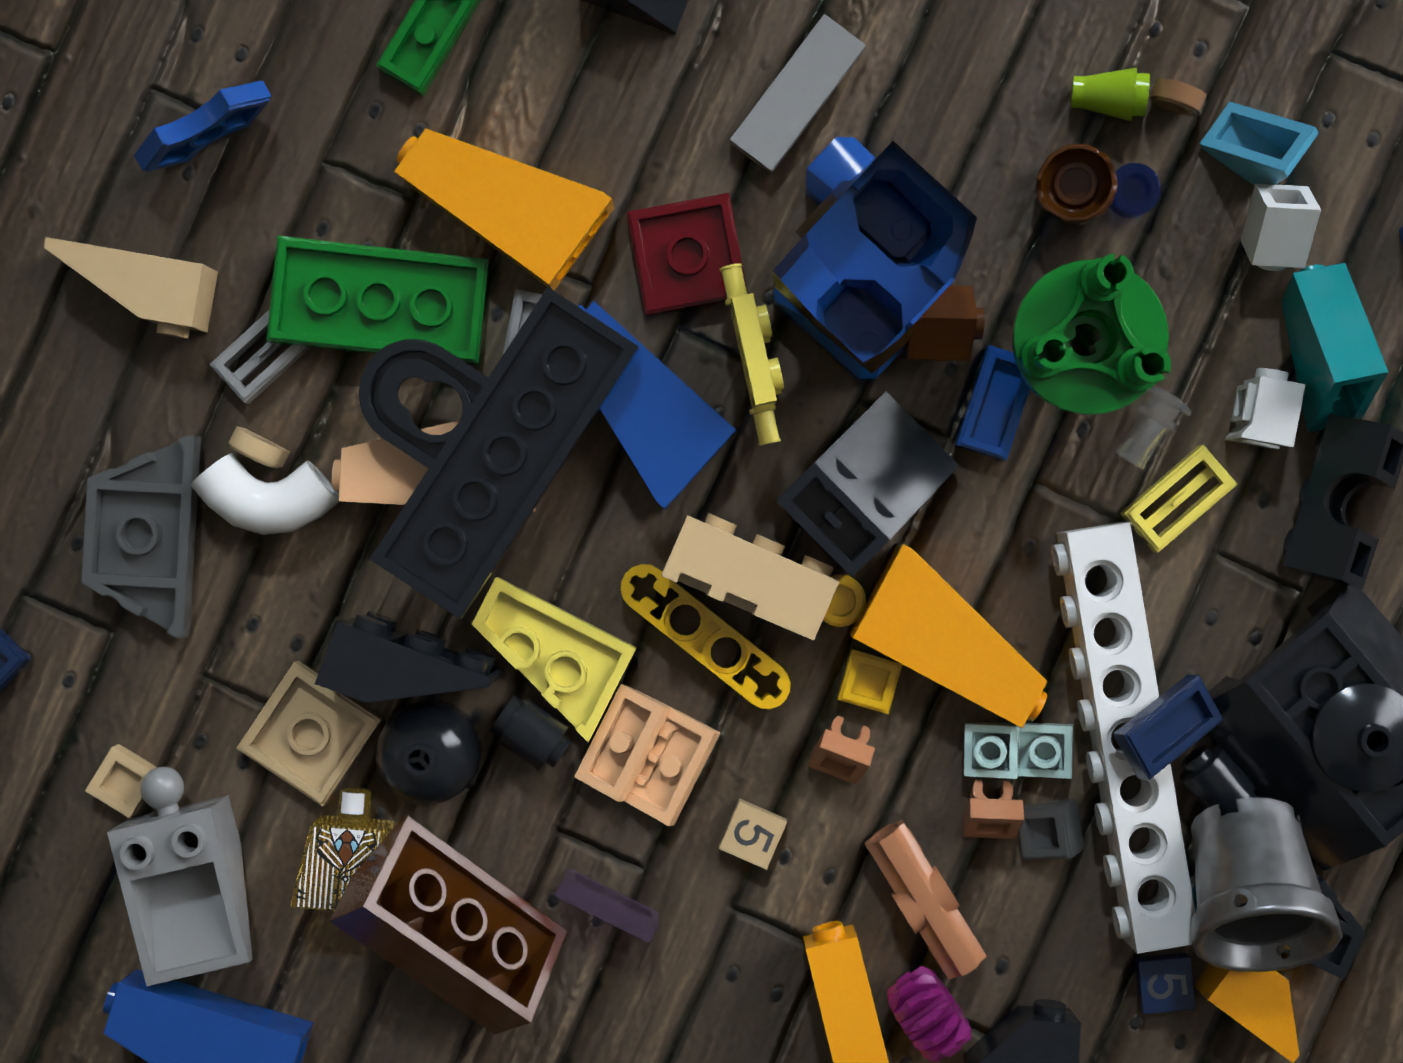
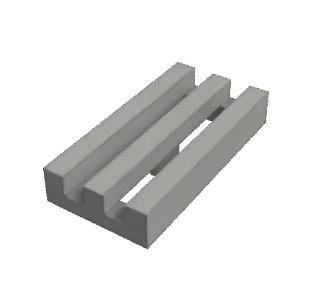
M269 310L209 364L240 399L247 404L256 399L311 348L291 345L245 387L242 382L284 345L267 342L234 373L228 368L267 332Z

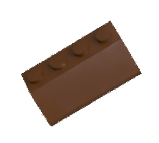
M409 816L402 818L352 875L329 921L493 1034L532 1022L567 933L564 928Z

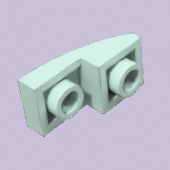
M1011 722L965 723L964 776L1017 779L1018 776L1072 779L1073 724L1025 723L1023 728Z

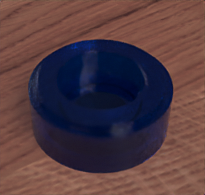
M1129 163L1115 171L1118 187L1114 201L1109 207L1115 214L1124 218H1137L1146 214L1157 204L1161 195V183L1154 170L1141 163Z

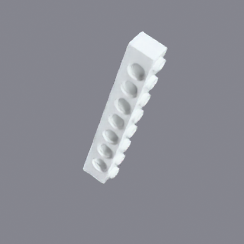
M1117 522L1057 532L1058 544L1052 545L1051 548L1052 561L1057 576L1063 575L1067 596L1060 598L1062 619L1065 627H1072L1075 648L1069 649V663L1074 679H1081L1084 699L1078 700L1077 710L1082 730L1090 732L1093 751L1086 752V765L1091 782L1098 783L1101 803L1095 804L1094 811L1098 830L1101 835H1107L1110 855L1103 856L1105 876L1108 885L1116 887L1119 906L1112 907L1114 929L1119 939L1124 938V941L1137 954L1192 945L1191 919L1195 913L1171 764L1167 765L1150 780L1140 779L1141 789L1139 793L1132 799L1123 800L1120 795L1121 784L1127 777L1136 774L1122 749H1115L1111 741V735L1115 727L1121 723L1128 722L1159 698L1130 522ZM1098 565L1105 571L1107 583L1103 591L1092 595L1086 588L1085 577L1092 567ZM1109 618L1115 625V636L1109 644L1099 646L1094 639V628L1100 620ZM1119 670L1124 678L1123 689L1118 695L1107 698L1103 692V680L1108 673ZM1147 827L1150 833L1148 844L1141 850L1131 851L1129 848L1131 834L1139 828ZM1157 880L1158 892L1156 896L1150 901L1139 902L1138 890L1140 886L1146 881Z

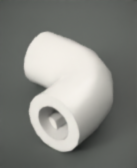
M230 453L212 464L191 483V487L207 506L232 526L261 535L294 532L321 518L340 502L339 494L333 490L330 481L308 460L282 480L267 483L253 477L233 453Z

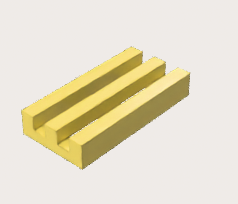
M1198 445L1120 514L1135 527L1136 533L1148 542L1149 548L1153 552L1159 553L1232 490L1237 483L1204 445ZM1199 462H1203L1206 467L1148 517L1142 518L1141 512ZM1215 476L1219 481L1218 484L1160 534L1157 535L1152 529L1211 477Z

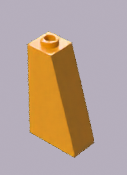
M426 128L419 138L412 136L408 139L396 158V162L399 165L394 172L404 183L554 291L615 209L612 198L602 191Z
M897 543L866 601L862 616L854 623L849 635L1023 728L1027 719L1034 721L1040 714L1047 699V693L1043 691L1047 680L912 548L905 544Z
M831 921L813 927V934L803 936L833 1063H889L858 937L853 924L843 926L841 921Z

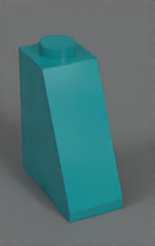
M1346 263L1330 266L1322 264L1307 266L1292 274L1281 303L1297 383L1306 384L1302 400V410L1308 433L1325 428L1330 414L1362 419L1389 371Z

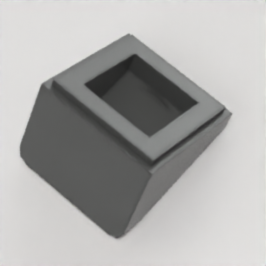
M1076 799L1023 806L1024 822L1018 832L1022 860L1073 858L1083 850L1084 843Z

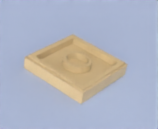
M298 660L292 664L236 749L323 807L338 788L384 718L357 699L316 685L315 681L318 673Z

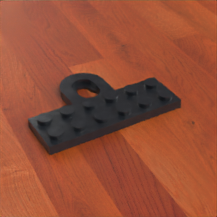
M547 287L489 377L483 375L441 346L426 340L406 339L382 348L371 358L361 376L359 401L362 413L367 423L380 437L429 469L370 557V560L459 619L463 618L640 349L639 346ZM409 378H419L427 383L443 382L452 386L459 393L462 401V416L459 423L451 431L442 435H431L422 431L415 425L410 410L405 408L399 400L398 390L400 385Z

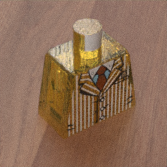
M361 788L340 789L338 816L322 815L312 822L291 898V907L335 911L352 875L395 827L394 821L369 818L372 791Z

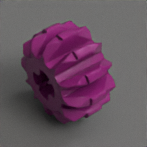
M920 966L913 972L908 971L896 979L897 983L887 989V1000L889 1007L895 1015V1019L901 1025L905 1035L912 1041L915 1049H918L924 1058L938 1062L946 1056L951 1057L962 1049V1045L971 1039L969 1021L964 1016L953 995L934 971Z

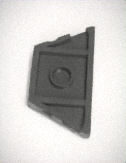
M189 435L178 439V442L160 450L147 452L129 460L127 464L118 468H110L87 478L81 583L102 596L108 595L117 600L121 607L135 615L144 616L168 630V634L175 638H185L190 635L198 494L191 487V483L199 476L201 437Z

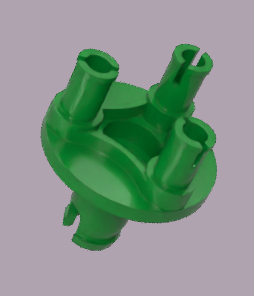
M1109 254L1094 260L1075 261L1050 271L1029 289L1017 309L1012 327V350L1017 368L1030 389L1043 401L1057 409L1080 415H1097L1123 408L1138 399L1159 381H1162L1165 378L1162 374H1168L1171 370V359L1167 353L1169 341L1168 324L1163 306L1153 289L1139 275L1134 273L1131 261L1124 255L1120 254L1116 259H1114L1115 254ZM1076 335L1083 342L1084 350L1082 355L1075 353L1070 346L1069 341L1074 339Z

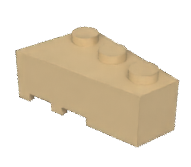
M708 513L705 522L687 515L661 576L674 582H682L706 593V595L730 603L759 618L811 640L815 639L840 582L830 577L834 567L807 555L804 556L802 563L798 564L782 557L786 546L756 534L753 543L745 541L733 535L737 525Z

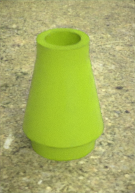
M1137 67L1088 76H1073L1071 108H1081L1127 121H1132V116L1145 117L1149 97L1150 73H1137Z

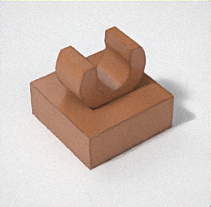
M837 716L829 728L825 729L814 746L808 767L856 785L870 767L875 751L874 747L867 745L870 738V729L863 725L855 738L856 740L843 736L841 726L844 718Z
M975 780L970 792V799L962 816L963 837L1016 838L1024 822L1023 800H1011L1013 788L1009 781L1002 782L999 789V799H988L983 794L982 780Z

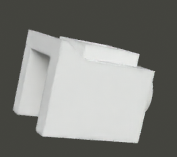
M1257 368L1255 378L1244 380L1243 385L1237 386L1231 422H1235L1236 426L1225 437V440L1275 450L1280 449V446L1294 447L1306 384L1288 381L1289 373L1285 371Z

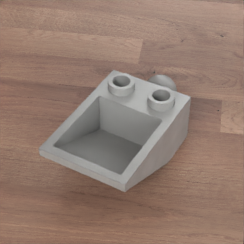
M157 767L150 770L142 779L140 792L143 800L149 806L156 808L157 812L130 818L107 832L146 987L248 963L252 960L242 846L229 795L179 807L178 802L184 792V781L181 775L169 767ZM195 834L198 838V846L192 848L185 843V840Z

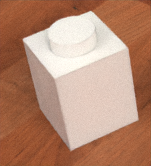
M1255 183L1241 237V243L1252 265L1268 271H1281L1286 267L1305 268L1321 213V208L1308 186Z

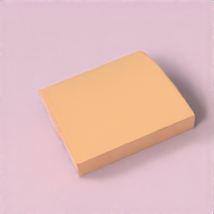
M620 684L574 777L617 802L625 801L665 825L674 826L720 732L625 684Z

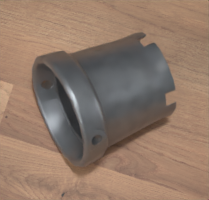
M1248 797L1236 799L1238 812L1221 816L1219 804L1208 807L1197 815L1191 825L1197 909L1191 919V942L1199 958L1212 966L1232 971L1269 972L1291 969L1314 962L1335 949L1342 939L1339 919L1332 900L1321 892L1303 836L1299 815L1295 818L1291 805L1271 798ZM1290 950L1288 958H1281L1282 952Z

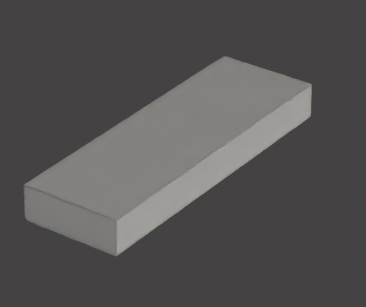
M824 14L730 138L729 144L769 174H772L864 52L866 45Z

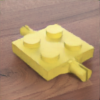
M742 264L727 265L720 268L727 297L725 305L731 307V317L752 406L749 412L754 418L759 439L758 444L763 446L780 442L781 438H779L774 410H776V395L782 394L784 383L778 358L768 359L765 343L771 342L770 337H772L766 305L756 306L754 294L747 293Z

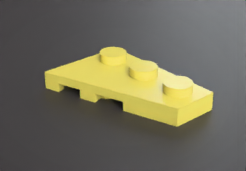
M495 577L472 622V625L516 670L518 669L589 743L637 647L499 577Z

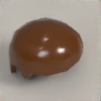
M1067 144L1047 156L1036 178V193L1040 205L1049 216L1064 225H1085L1102 217L1112 205L1118 187L1115 169L1110 158L1104 152H1100L1097 148L1088 144Z

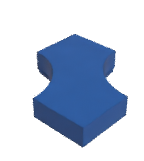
M263 80L220 89L208 102L192 113L166 125L153 128L134 154V157L142 171L147 170V172L189 162L199 151L219 138L249 127L268 104L272 96Z

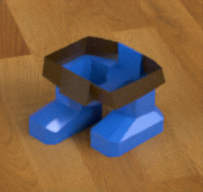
M835 137L806 169L805 194L818 207L795 231L801 240L772 270L774 280L773 305L857 381L875 380L903 351L906 343L914 334L913 324L955 280L972 239L977 217L894 141L875 158L854 137Z

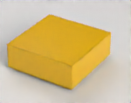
M851 649L837 699L889 714L903 664Z

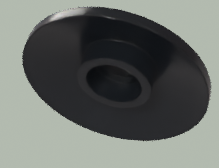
M1360 683L1338 690L1321 705L1313 721L1311 744L1317 763L1330 779L1345 788L1359 792L1385 790L1403 780V696L1385 686ZM1377 730L1381 734V743L1376 749L1370 750L1367 745V737L1371 732Z

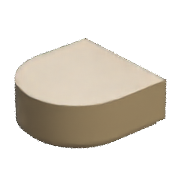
M236 426L228 442L231 449L271 468L283 467L291 452L246 428Z

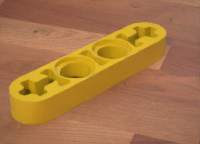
M640 564L632 567L625 573L621 581V594L624 601L750 703L761 709H772L786 701L790 693L791 682L785 669L677 582L661 576L663 571L652 564ZM649 573L654 575L657 580L653 587L663 597H666L669 588H672L679 594L678 597L667 604L661 619L651 613L653 609L659 606L653 599L645 596L641 601H638L632 596L636 587L631 583V580L635 575L640 578L646 577ZM680 605H690L700 614L701 621L698 629L688 635L676 632L670 623L672 611ZM723 637L736 640L741 647L740 659L729 667H722L716 664L711 656L712 645ZM751 653L760 658L758 662L752 665L760 674L768 676L773 671L779 675L776 679V685L780 691L776 696L768 692L762 698L757 696L755 692L758 685L747 674H745L742 683L733 678L734 675L745 668Z

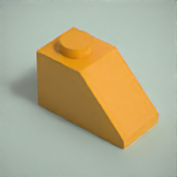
M1209 964L1193 986L1208 1001L1290 1062L1294 1063L1300 1054L1289 980L1277 971L1238 972Z

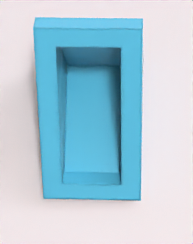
M1229 101L1199 144L1204 151L1255 186V183L1276 185L1290 175L1319 132L1314 126Z

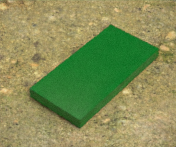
M277 236L266 340L270 343L376 354L382 348L394 342L406 339H420L441 346L467 364L479 365L489 259Z

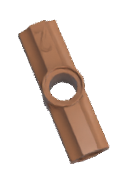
M900 820L893 824H888L875 832L864 843L892 887L893 892H891V895L915 934L918 932L921 934L942 972L950 980L959 976L963 977L976 969L987 956L957 908L960 905L936 866L931 867L908 826L906 827L903 820Z

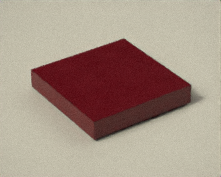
M729 193L627 211L646 317L725 302L727 297L720 268L731 264H742ZM742 264V272H743L744 281H745V285H746V280H745V275H744V270H743V264Z

